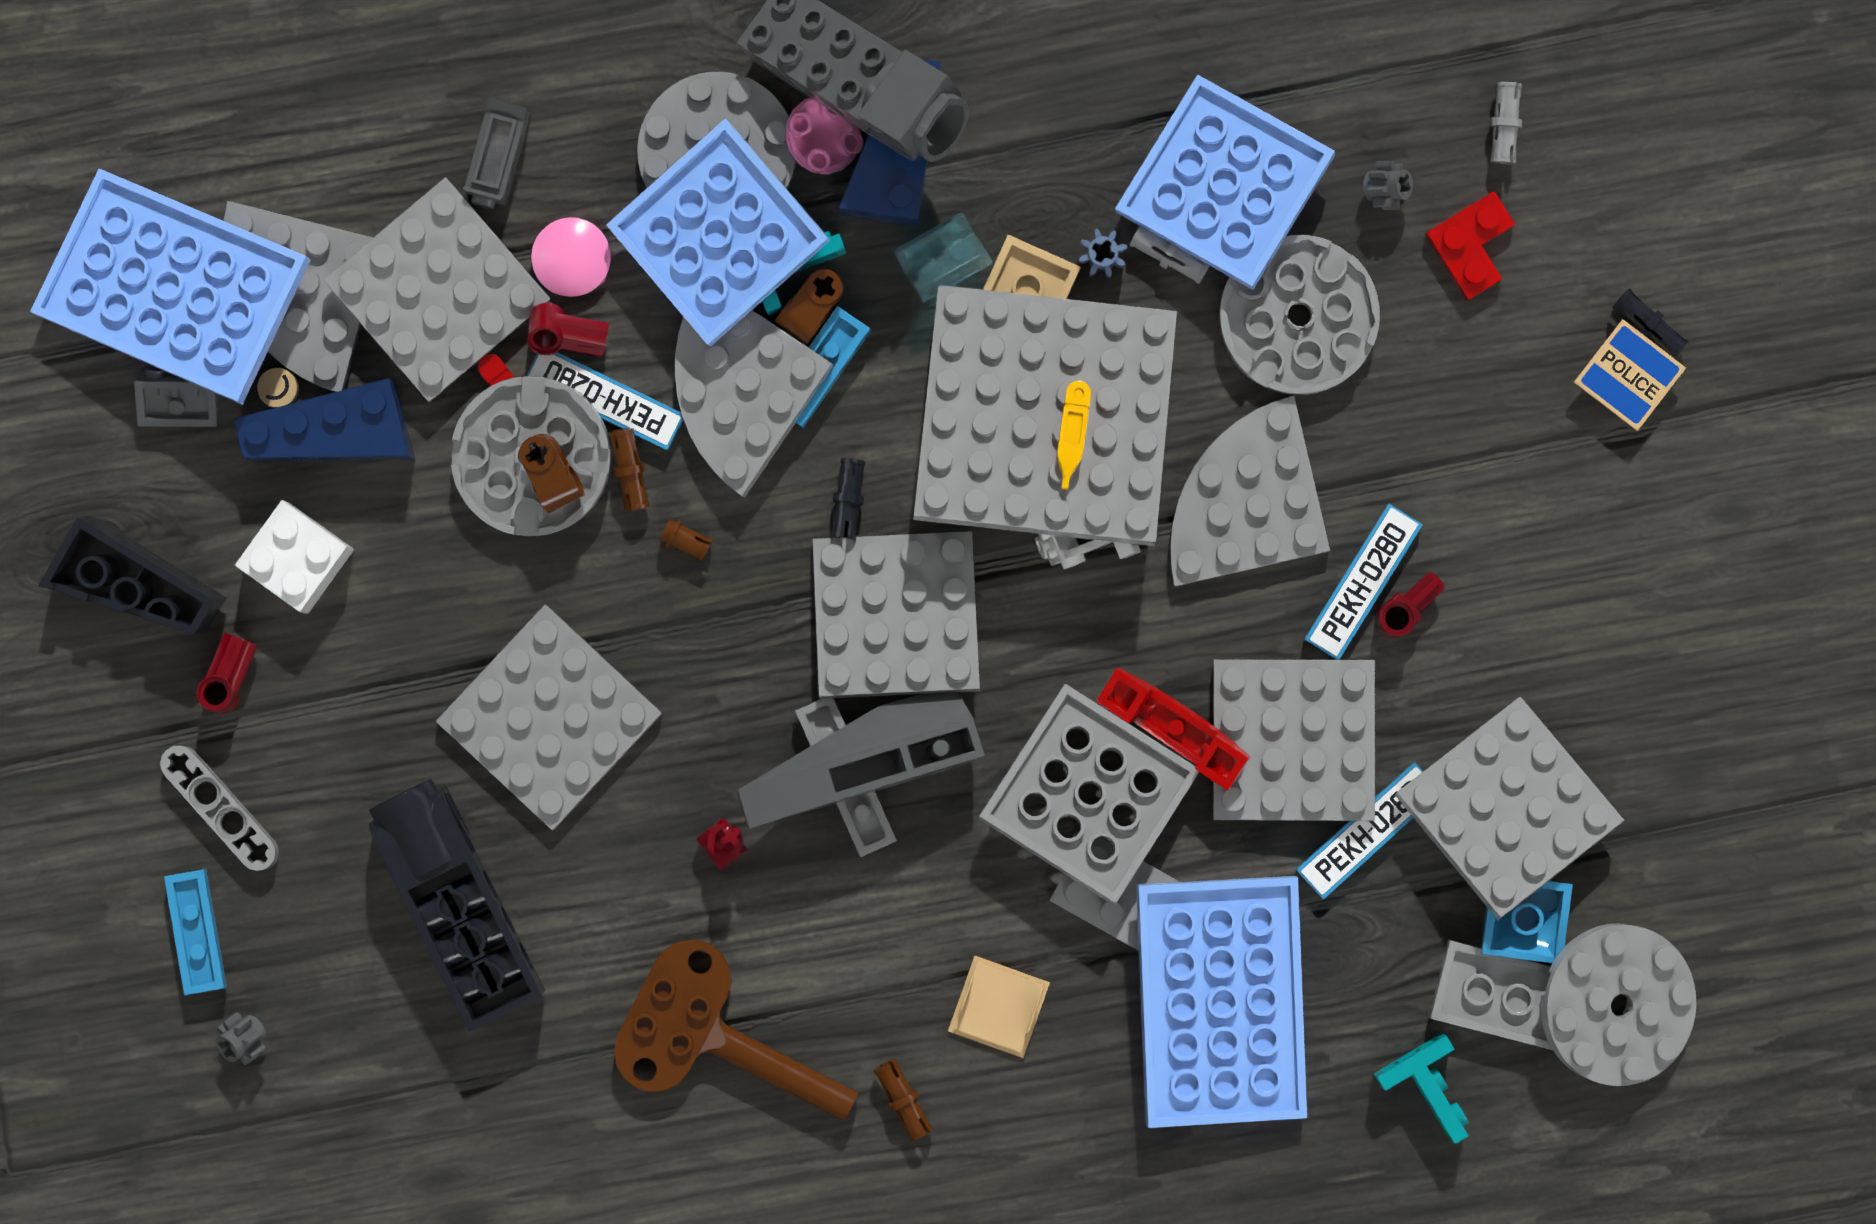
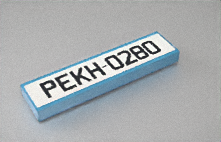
M558 352L552 355L537 354L527 376L545 377L567 384L581 393L594 406L603 420L621 429L634 428V435L666 451L669 450L684 420L681 412Z
M1387 504L1304 640L1334 659L1339 660L1423 524L1394 506Z
M1415 762L1409 765L1375 796V821H1348L1295 869L1322 899H1325L1413 819L1412 815L1395 795L1400 789L1424 772Z

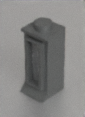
M488 97L483 123L467 180L463 187L466 195L472 197V204L487 209H494L495 204L506 206L531 114L526 107Z

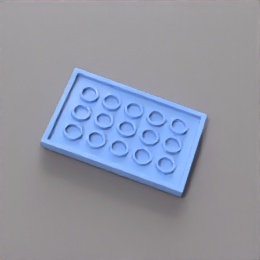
M98 169L30 312L243 405L311 260L296 251L102 169Z
M1282 876L1136 884L1146 1126L1148 1128L1307 1118L1298 877Z

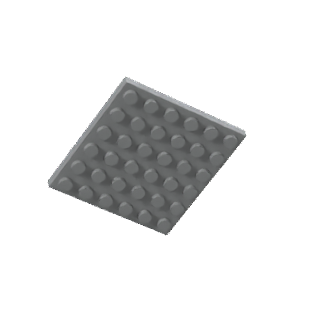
M938 285L913 520L1155 546L1177 311ZM1083 381L1091 389L1083 455L1079 466L1069 480L1068 490L1061 489L1063 477L1056 457L1065 393L1070 383Z

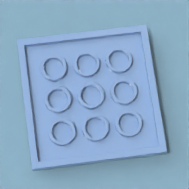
M1197 75L1115 210L1121 216L1139 226H1143L1169 243L1175 244L1181 250L1253 290L1335 157V151Z
M727 119L719 123L606 225L709 346L717 342L831 241Z

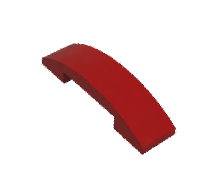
M1116 668L1096 701L1128 724L1134 722L1196 764L1195 769L1227 791L1231 789L1250 759V756L1242 748L1204 718L1171 696L1121 668Z

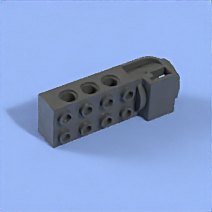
M767 0L737 41L738 46L754 63L909 160L915 161L918 155L930 162L940 160L958 143L968 122L969 107L967 101L960 98L961 92L945 73L906 49L903 52L819 0Z

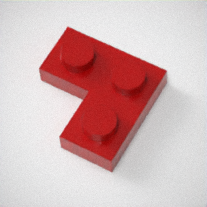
M1495 191L1425 233V236L1466 301L1502 280L1501 275L1482 245L1512 228L1515 223Z

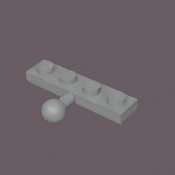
M833 698L820 699L795 710L810 746L845 726ZM875 792L836 803L860 857L897 841Z

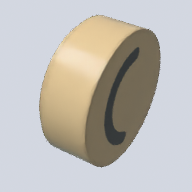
M272 368L260 377L257 391L260 399L266 405L277 408L296 401L299 395V383L296 377L289 371L282 368Z

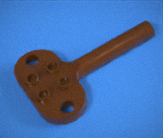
M697 939L679 941L664 949L652 966L616 1039L614 1046L615 1063L626 1081L635 1088L649 1092L668 1090L683 1080L700 1054L708 1052L845 1121L859 1092L749 1037L722 1021L721 1010L728 997L732 983L730 966L722 952L712 944ZM696 950L706 951L712 959L711 968L705 973L695 972L690 967V956ZM649 1058L655 1063L657 1072L653 1079L645 1081L636 1076L634 1066L637 1060Z

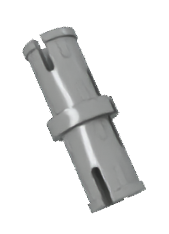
M1496 82L1494 117L1490 118V127H1493L1491 163L1516 164L1518 129L1522 128V119H1519L1521 83Z
M1141 225L1130 243L1131 247H1135L1160 261L1159 266L1165 269L1171 267L1198 284L1202 281L1210 265L1181 250L1175 244L1169 243Z

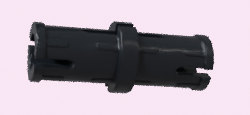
M1630 288L1612 306L1614 310L1616 309L1636 327L1640 333L1673 358L1689 342L1662 319L1664 315L1659 310L1654 312Z
M840 458L837 493L833 494L832 502L836 503L831 538L847 537L856 541L859 506H863L864 497L861 496V488L866 461L857 459L856 462H853V458Z

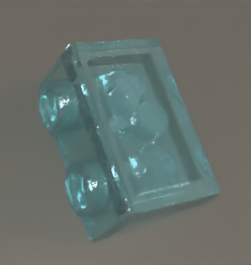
M963 213L951 217L894 251L908 281L923 303L935 297L938 293V288L954 286L993 264L987 250L974 234Z

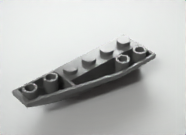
M958 692L918 694L874 708L737 790L747 827L751 829L969 764L984 757L985 754L974 719Z

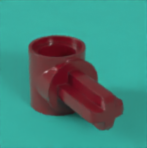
M1428 572L1404 595L1397 592L1378 609L1375 617L1378 630L1383 635L1392 638L1409 633L1422 619L1420 612L1444 591L1445 586L1440 578L1434 573ZM1390 608H1398L1403 611L1406 621L1402 629L1393 630L1387 625L1385 616Z
M725 818L718 821L696 839L719 871L723 870L748 850L743 843L741 830L730 825Z

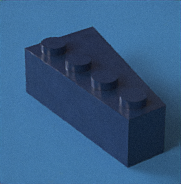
M922 59L941 71V62ZM869 135L839 206L840 215L919 226L928 160L919 155L915 161L909 160Z
M389 378L233 419L243 458L251 462L415 460L397 386Z

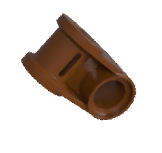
M820 269L812 273L798 293L789 300L775 320V324L802 344L808 346L828 319V315L843 295V285L840 277L829 269ZM828 279H832L831 286L835 291L832 296L824 294L821 298L817 297L816 295L819 290L815 285L816 282L820 280L825 283Z
M541 433L529 437L522 443L519 449L520 461L532 482L539 502L548 514L585 496L583 486L576 472L568 463L559 443L554 437ZM534 443L538 447L546 446L549 453L544 455L545 463L541 458L534 460L531 453L536 450Z

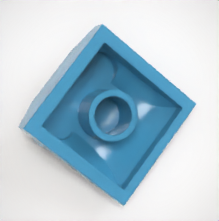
M1549 880L1499 921L1486 906L1481 954L1553 963L1557 955L1565 947L1573 884Z

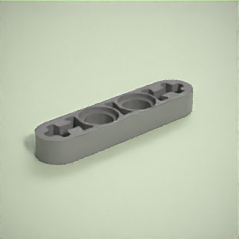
M180 745L167 749L161 757L160 766L164 776L246 867L255 871L267 870L272 867L278 860V845L193 749ZM174 754L177 756H188L189 759L185 765L192 774H196L199 768L203 772V775L193 779L187 788L183 784V782L190 779L183 771L173 772L171 769L175 764L172 759ZM206 781L211 782L217 789V797L209 805L200 803L196 797L197 787ZM230 811L238 812L244 822L242 830L234 835L227 833L222 825L223 817ZM252 828L256 831V834L249 838L258 846L264 844L268 846L265 852L268 858L266 862L263 860L252 861L251 856L254 850L247 842L243 843L241 847L236 844V841L246 837Z

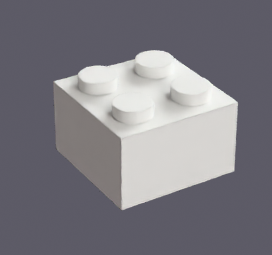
M281 500L235 566L299 612L308 614L355 549L291 503Z

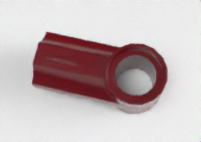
M553 303L537 304L530 314L527 344L533 352L540 355H552L561 349L602 357L605 350L609 323L565 315L563 309Z
M224 632L206 678L197 687V699L201 706L217 714H226L236 708L240 698L239 691L257 651V645ZM222 684L227 690L226 699L221 704L213 705L209 697L210 692L216 685Z

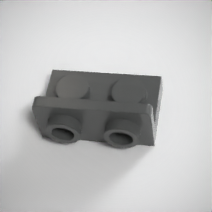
M147 365L139 371L134 380L138 426H218L220 422L218 394L152 365Z

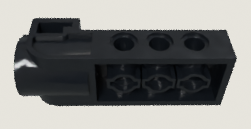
M429 779L369 809L373 818L369 823V828L377 849L468 1031L470 1032L541 997L545 992V988L471 842L470 832L446 784L436 788L433 780Z

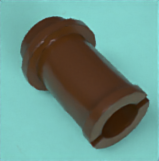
M669 519L659 539L666 543L665 548L668 549L669 546H672L702 562L713 539L681 525L682 520L680 519L677 522Z

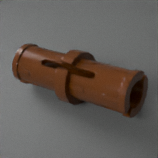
M624 428L609 432L616 465L613 468L614 477H618L624 511L649 507L642 471H645L644 462H640L634 428Z
M893 1058L881 1064L880 1067H876L873 1071L890 1100L887 1103L890 1110L896 1111L910 1141H915L930 1133L933 1127L921 1109L917 1100L919 1095L916 1089H911L897 1063L898 1061L896 1058Z

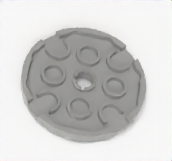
M705 72L680 80L665 90L655 100L647 112L640 129L637 146L638 164L646 188L654 183L719 123L727 119L788 190L796 167V160L790 154L785 139L788 114L769 90L742 75L729 72Z
M1310 235L1286 236L1253 290L1229 277L1225 285L1219 309V324L1223 342L1238 368L1247 377L1264 388L1288 395H1309L1329 390L1353 375L1366 360L1374 346L1380 321V306L1375 286L1360 261L1341 247L1331 243L1332 241ZM1296 304L1304 305L1310 312L1309 323L1302 327L1294 325L1288 319L1289 309Z
M537 376L516 377L490 386L476 396L464 410L457 422L452 437L451 470L461 497L471 511L481 520L505 533L522 536H542L559 532L572 526L586 516L595 506L608 481L611 467V446L602 418L594 406L581 393L567 384L550 378ZM541 433L549 434L557 440L568 463L576 472L585 492V496L550 514L544 510L539 502L532 482L519 458V449L522 443L529 437ZM546 446L538 447L541 452V459L545 463L544 455L549 453Z
M1620 923L1606 924L1581 933L1571 940L1557 955L1548 971L1551 974L1545 996L1541 995V1018L1544 1032L1551 1048L1569 1069L1584 1078L1600 1084L1628 1086L1653 1078L1673 1063L1685 1047L1694 1025L1696 991L1693 977L1686 961L1668 940L1654 931L1643 927ZM1623 994L1628 998L1626 1000V1008L1623 1011V1015L1615 1016L1611 1009V1002L1615 996Z

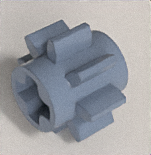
M1095 229L1092 242L1081 240L1080 245L1088 250V253L1082 255L1078 262L1081 264L1089 263L1091 266L1090 277H1093L1097 271H1104L1106 278L1110 279L1111 268L1114 265L1118 268H1124L1125 262L1118 258V254L1126 251L1127 245L1121 244L1117 246L1114 241L1116 231H1112L1109 237L1101 236L1100 231ZM1104 245L1110 248L1109 256L1113 259L1105 258L1102 263L1095 260L1097 253L1093 249L1101 250Z

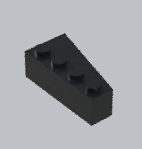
M92 515L77 517L38 585L45 589L56 590L69 594L74 598L98 603L110 609L145 618V620L193 635L209 630L227 598Z

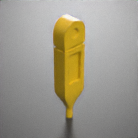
M1083 381L1070 383L1065 393L1056 457L1063 477L1061 486L1063 490H1068L1069 480L1079 466L1083 455L1091 400V389Z

